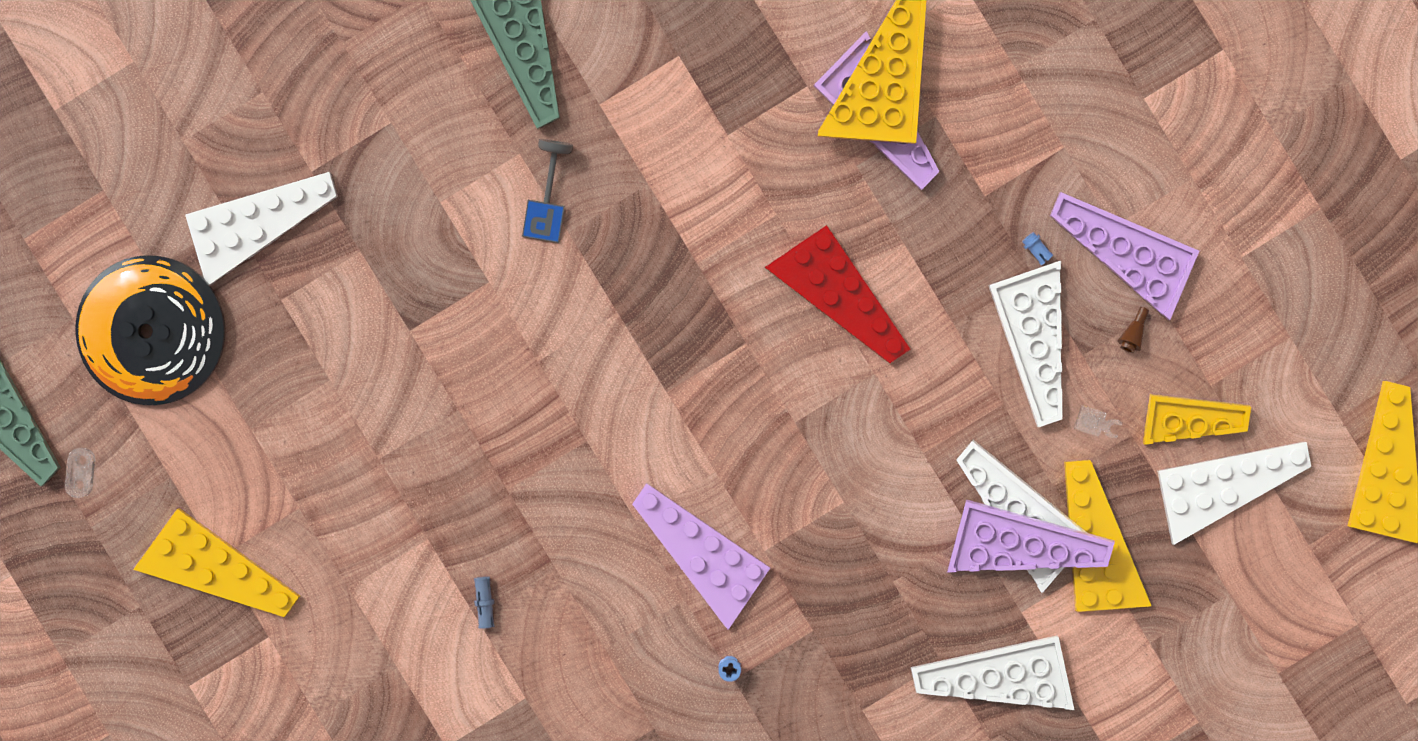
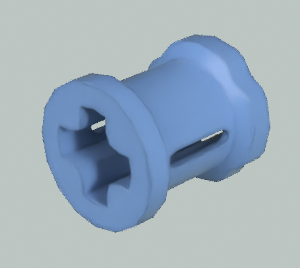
M726 656L719 662V675L728 682L736 680L741 674V665L736 657ZM729 663H733V668H735L736 671L732 670L731 674H726V669H724L723 667H727Z

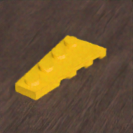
M1150 394L1143 444L1247 432L1251 406Z

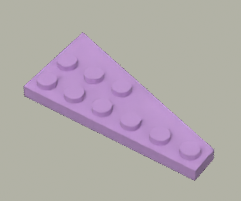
M646 483L632 505L729 630L770 570V567Z
M966 500L947 572L1108 567L1115 541Z

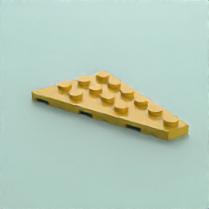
M927 0L895 1L818 130L817 137L916 144Z

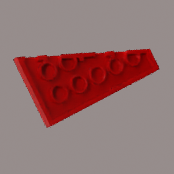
M827 225L764 267L888 363L893 362L911 350Z

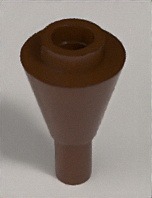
M1139 308L1135 320L1131 322L1117 340L1121 344L1120 348L1124 351L1134 353L1135 350H1141L1144 322L1149 313L1147 308Z

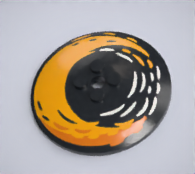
M144 255L119 261L105 269L92 281L79 304L75 335L83 364L93 379L107 392L134 404L163 405L178 401L192 394L213 374L224 348L225 320L218 297L208 282L198 272L175 259ZM144 324H149L153 329V333L149 338H145L141 334V328Z

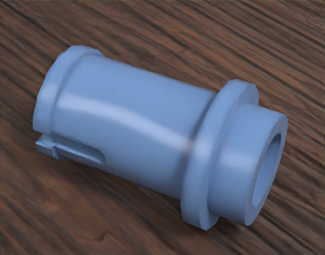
M1033 232L1022 241L1024 243L1023 247L1025 249L1028 248L1039 261V264L1042 265L1053 254L1039 239L1041 236Z

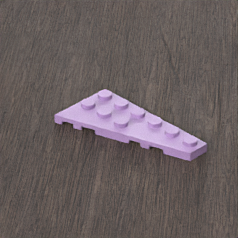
M867 31L814 84V87L832 105L835 104L871 43ZM918 131L916 144L870 141L920 190L939 173Z
M1060 192L1050 217L1162 316L1170 320L1199 250Z

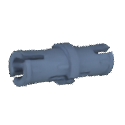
M490 577L474 578L476 589L474 605L477 606L478 627L480 629L495 627L493 618V604L495 603L491 595Z

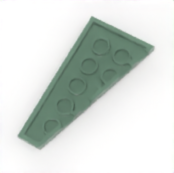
M470 0L536 128L540 129L559 119L541 0Z
M0 359V450L40 486H45L61 467Z

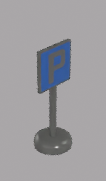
M539 139L538 147L543 151L551 152L544 202L528 199L522 237L559 243L565 206L551 204L550 198L557 154L572 153L573 144Z

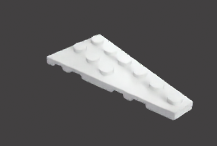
M327 172L186 214L201 270L210 286L213 285L225 274L233 271L235 267L253 257L280 238L285 232L293 229L305 218L337 198L338 195L331 173Z
M1061 261L988 285L1037 427L1062 420Z
M972 440L957 458V462L980 494L985 505L1087 533L976 441ZM1064 567L1058 569L1036 568L1027 571L1037 583L1041 593H1043Z
M1299 442L1157 471L1171 543L1175 545L1310 468L1311 462L1307 442Z
M1057 635L911 667L915 690L919 694L963 697L966 699H982L994 702L1074 710L1060 641Z

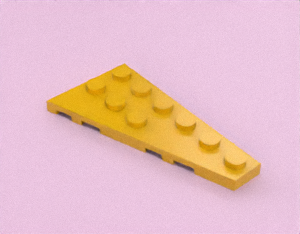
M1383 381L1347 526L1418 543V475L1411 389L1408 386Z
M1091 460L1064 462L1068 517L1087 533L1115 541L1108 567H1072L1075 611L1151 606Z
M180 508L174 512L133 569L282 617L289 613L300 598L299 594Z

